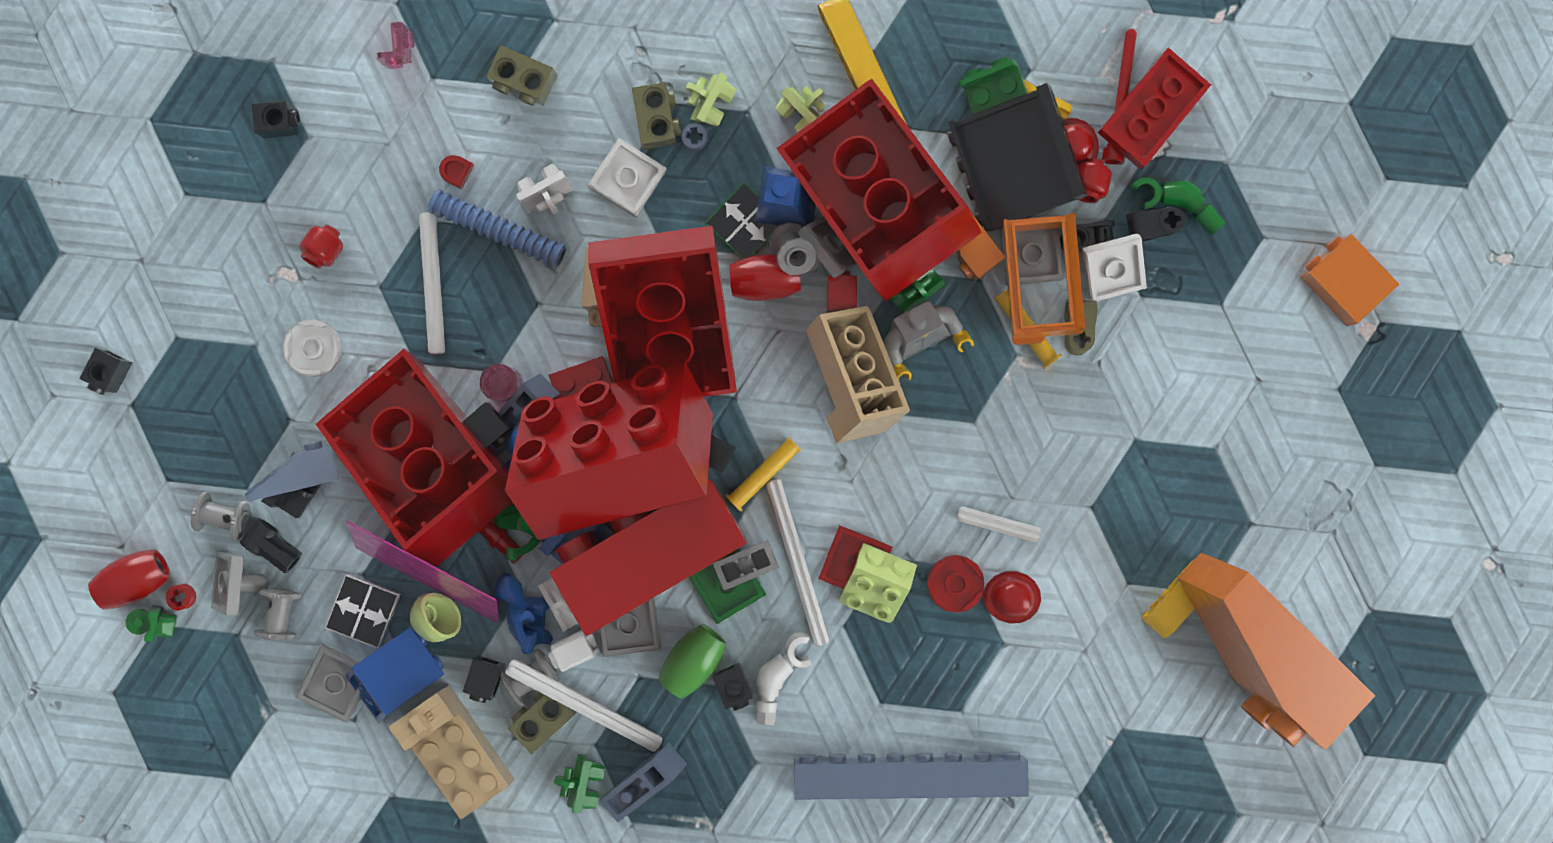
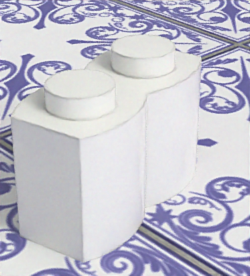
M580 630L551 645L549 658L555 669L560 668L564 672L596 657L600 653V649L593 633L585 636L583 631Z

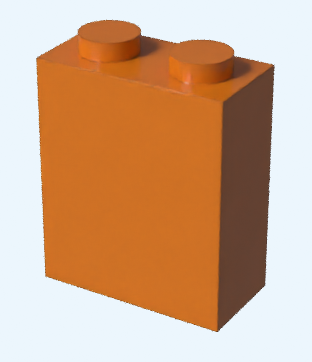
M1352 234L1342 238L1338 235L1325 246L1328 251L1321 257L1315 256L1304 266L1307 271L1300 277L1346 326L1358 324L1399 283Z

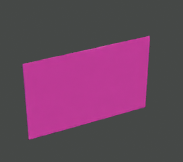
M346 520L356 549L498 623V607L495 598Z

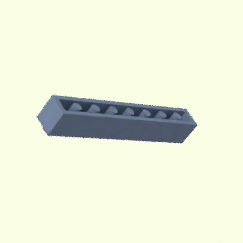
M958 752L945 753V757H933L932 753H916V757L904 758L902 753H889L887 758H875V754L870 753L858 754V758H846L845 754H830L829 759H817L815 754L800 755V759H794V800L1029 797L1028 761L1024 756H1020L1019 752H1003V756H991L989 752H975L974 757H962V753Z

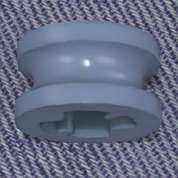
M692 123L685 126L682 131L683 144L690 151H700L706 146L708 137L702 125ZM696 130L699 136H703L701 141L698 139V144H692L691 139L687 138L688 134L692 135L691 131Z

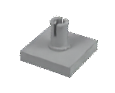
M824 216L804 226L798 232L800 237L811 241L817 251V260L811 270H809L810 272L815 273L823 265L832 277L836 278L857 265Z
M216 551L211 608L225 615H238L240 592H259L265 588L264 575L242 574L244 556L229 551Z

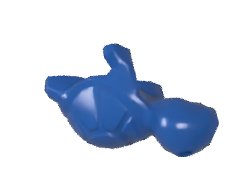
M503 573L496 581L494 595L508 604V629L518 641L524 654H531L536 645L550 644L553 641L551 633L544 629L545 613L550 607L543 597H525L522 584L514 578L513 574Z

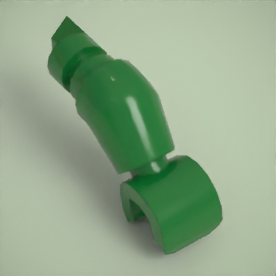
M1144 177L1134 180L1128 186L1131 190H1137L1141 185L1149 188L1151 196L1146 203H1142V210L1152 208L1159 201L1163 205L1178 206L1181 210L1186 209L1189 214L1194 213V219L1210 235L1216 233L1226 223L1216 213L1217 210L1210 203L1207 205L1204 203L1206 199L1200 194L1202 190L1187 180L1164 182L1160 186L1153 178Z

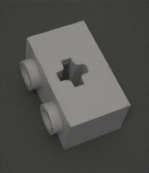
M768 540L713 563L723 590L779 568Z

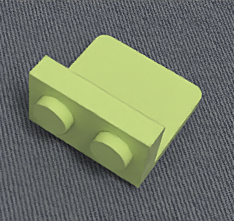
M863 543L854 570L839 601L851 609L890 623L894 620L911 589L917 565Z

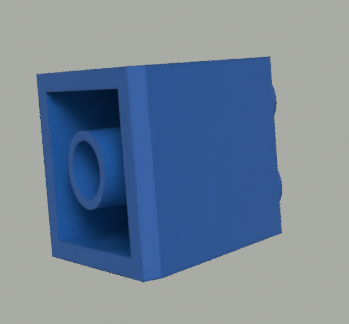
M411 627L354 665L345 675L355 691L357 688L359 689L361 700L378 723L444 675L442 671L444 666L437 655L429 653L425 647L427 645L426 640L414 632Z

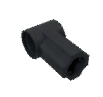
M257 518L240 540V544L254 555L264 557L283 573H288L298 563L303 553L279 536V531L273 525L261 518Z

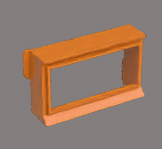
M1075 212L1063 216L1016 220L1004 219L1003 239L1012 342L1015 345L1038 344L1043 342L1044 337L1082 334L1085 329ZM1062 228L1070 322L1023 326L1015 232Z

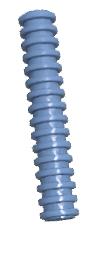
M438 189L433 193L428 205L429 213L434 214L436 212L438 217L445 216V220H453V223L456 225L461 223L463 228L469 227L470 231H478V235L481 236L485 234L487 239L494 238L496 243L501 241L503 246L510 245L512 250L519 249L521 254L526 252L528 257L535 256L537 261L542 259L544 264L551 263L553 268L561 264L566 252L565 244L558 245L556 240L549 241L547 236L542 238L540 233L533 234L531 229L526 231L524 226L517 227L515 222L508 223L509 221L506 218L501 220L499 215L492 216L490 211L485 213L483 208L479 207L476 209V205H468L467 201H460L459 197L452 198L450 193L443 194V190Z

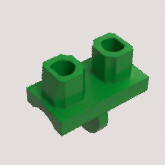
M932 268L893 296L891 300L901 313L904 314L922 304L946 283Z
M153 605L149 612L144 609L131 611L127 615L125 625L127 630L133 634L141 635L146 633L144 636L145 642H153L156 636L172 638L177 615L161 613L162 606Z
M577 754L575 768L566 766L564 776L558 775L554 779V784L561 786L560 796L568 797L567 806L572 808L573 813L581 814L582 809L597 808L599 793L596 790L587 789L588 780L601 782L605 767L602 764L591 761L583 754Z

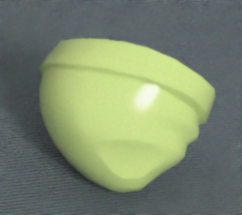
M425 593L414 602L410 611V623L414 631L425 640L440 642L454 637L460 631L461 615L457 605L450 598L438 593Z

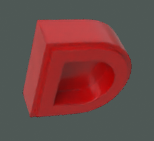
M450 155L441 161L439 172L447 183L462 190L474 164L460 156Z

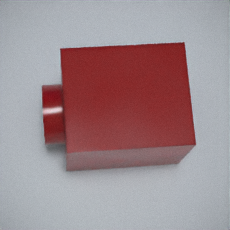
M845 271L836 278L828 275L827 313L857 308V275H851V271Z

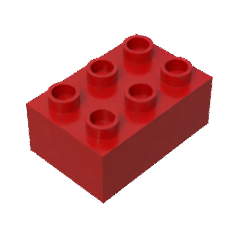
M685 362L666 368L661 365H650L638 371L634 377L610 384L605 381H595L584 386L576 394L555 400L547 396L537 398L522 410L505 492L538 540L704 497L707 494L713 412Z
M710 479L707 482V494L704 497L662 507L652 513L647 511L609 521L616 534L602 542H599L592 530L565 543L555 550L562 565L549 573L584 635L588 636L747 544V539L714 481Z

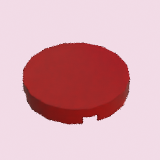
M959 555L943 557L929 571L927 579L928 593L934 603L945 611L955 613L968 611L977 605L984 593L983 572L975 562L967 557Z

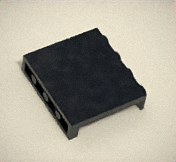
M1048 83L1037 86L1036 91L955 122L951 120L948 122L950 130L947 131L949 141L953 147H957L960 157L956 158L959 170L962 174L966 173L969 184L965 185L967 194L971 201L975 200L978 211L974 212L975 218L984 227L985 231L992 232L1002 228L1004 219H1027L1088 196L1055 95Z

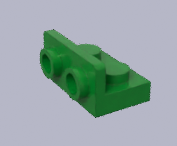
M1003 57L991 63L992 67L983 71L981 68L971 70L965 73L964 79L959 80L960 87L964 88L973 115L1028 94L1017 61Z

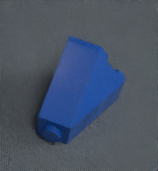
M764 166L755 222L772 225L794 222L803 227L813 222L816 204L795 174L789 170Z

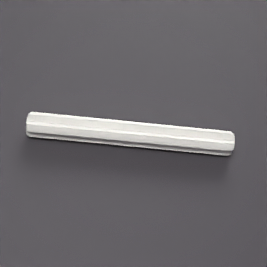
M427 212L419 215L428 352L430 354H442L445 352L437 225L435 214Z

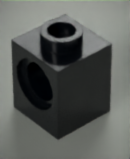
M288 101L252 104L254 132L264 139L298 135L297 126H300V114L298 109ZM282 113V121L278 125H273L274 117Z
M95 348L79 379L89 383L87 388L98 394L104 395L105 392L117 393L133 362L109 350ZM106 366L108 368V376L103 380L101 371Z
M489 402L483 403L463 421L485 448H491L494 445L497 449L509 439L507 433L512 430L510 425Z
M480 655L473 658L463 693L470 694L469 699L476 702L486 703V700L491 701L496 697L501 681L500 675L506 664Z
M740 662L713 673L712 678L725 709L732 707L736 711L750 704L748 700L753 698V693ZM731 681H736L742 686V691L738 695H730L726 691V685Z

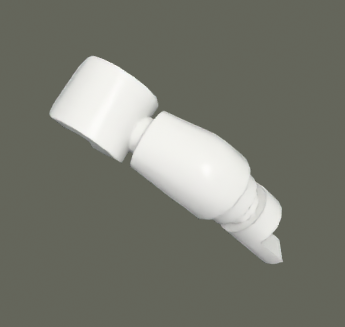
M802 632L791 635L786 640L784 646L785 655L779 654L761 666L755 683L758 687L757 694L760 695L756 702V710L758 711L756 723L775 726L778 703L775 697H778L779 689H782L783 682L794 671L792 667L795 665L796 667L805 668L812 665L807 656L799 658L794 655L797 645L808 643L809 635Z

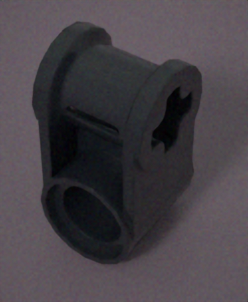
M1167 207L1126 214L1129 236L1138 233L1142 238V242L1172 235L1184 227V212L1177 207ZM1167 217L1174 219L1175 224L1172 226L1165 224L1164 219Z
M1105 220L1089 224H1077V235L1081 240L1078 246L1079 254L1083 253L1082 248L1114 240L1112 227L1115 226V221ZM1061 234V236H1060L1061 249L1064 251L1063 235Z

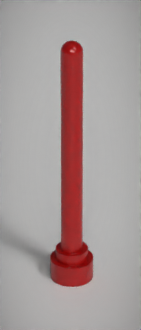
M1128 29L1125 33L1114 111L1129 93L1137 32L1134 29ZM1107 143L1106 148L1103 149L1101 160L1110 165H1122L1125 163V156L1110 143Z

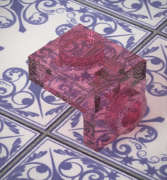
M392 22L393 51L376 54L377 60L386 68L398 69L402 68L403 64L412 63L410 48H414V36L412 31L403 22Z

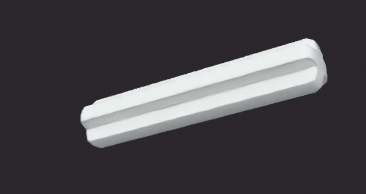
M962 506L957 513V521L1024 540L1036 543L1041 536V528L978 510Z

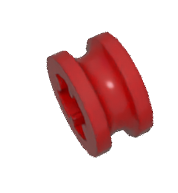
M179 584L170 587L166 592L165 598L167 605L172 610L179 611L192 607L197 596L192 586ZM180 589V593H185L186 598L177 602L175 596L179 595Z

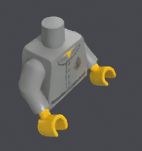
M927 301L893 320L891 330L884 338L883 343L898 381L903 374L908 380L912 378L910 371L902 364L903 360L953 335L952 339L960 352H963L961 344L966 341L970 342L972 347L974 346L971 336L966 330H962V324L950 307L939 305L934 307L930 301Z

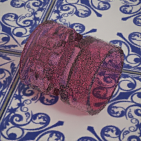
M505 364L490 365L480 376L482 393L487 398L501 403H506L524 383L522 375L516 369Z

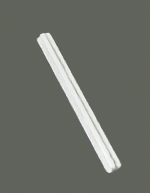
M780 479L769 481L766 486L814 645L821 646L829 642L828 634Z
M513 659L506 668L505 673L508 676L653 752L662 743L660 735L516 659Z

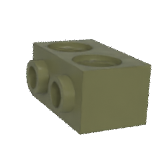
M500 45L486 77L493 84L492 88L505 95H508L509 91L519 95L518 99L531 106H534L535 102L544 106L557 74L553 67ZM505 68H514V74L511 77H501L502 71ZM538 78L541 80L538 88L534 90L527 88L528 82L531 79Z
M666 82L633 87L632 93L643 150L677 145L676 136L681 135L678 118L673 119L671 108L676 107L674 91H668ZM653 96L663 99L662 104L656 108L648 106V100ZM658 124H664L668 127L667 132L662 136H656L652 133L653 128Z
M539 692L532 698L536 703L527 710L523 706L511 717L514 723L508 729L528 752L533 754L568 722L577 711ZM546 701H555L559 706V713H548L545 708ZM527 720L535 722L538 727L537 733H528L524 728V722Z

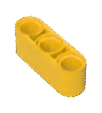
M1182 572L1168 586L1170 590L1166 589L1149 607L1151 610L1146 611L1142 615V620L1163 639L1169 637L1195 609L1178 580Z

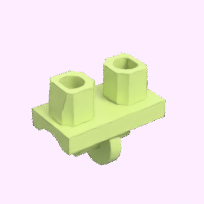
M721 72L718 75L713 74L705 90L704 87L708 80L700 77L696 85L693 83L687 84L685 89L691 93L687 103L695 106L700 98L690 117L691 121L697 124L705 123L713 127L720 124L724 113L713 107L716 98L725 103H730L737 91L726 81L728 76Z
M805 86L801 93L807 98L806 100L794 87H786L781 92L783 97L775 109L786 119L797 110L803 116L794 126L795 130L799 132L821 116L813 106L820 113L826 108V105L820 100L825 93L821 88L813 93L808 86Z

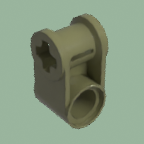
M1068 299L1065 304V322H1070ZM1083 300L1085 317L1083 333L1065 335V348L1072 355H1083L1094 345L1098 311L1097 301ZM1078 335H1080L1081 340L1086 341L1081 347H1079L1078 342L1073 341Z

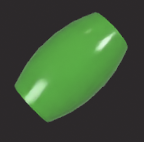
M700 624L693 628L669 652L658 677L659 682L678 698L683 699L704 684L714 672L722 658L726 646L725 640L705 624Z

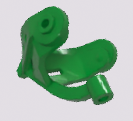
M515 505L507 506L494 518L495 524L500 528L519 530L533 536L528 543L521 547H506L505 560L516 561L517 555L529 553L540 543V540L537 539Z

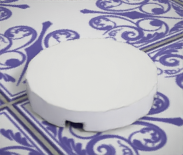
M314 319L297 323L292 330L288 331L283 343V353L287 363L298 374L310 377L323 376L332 371L339 363L343 351L341 338L337 331L328 323Z

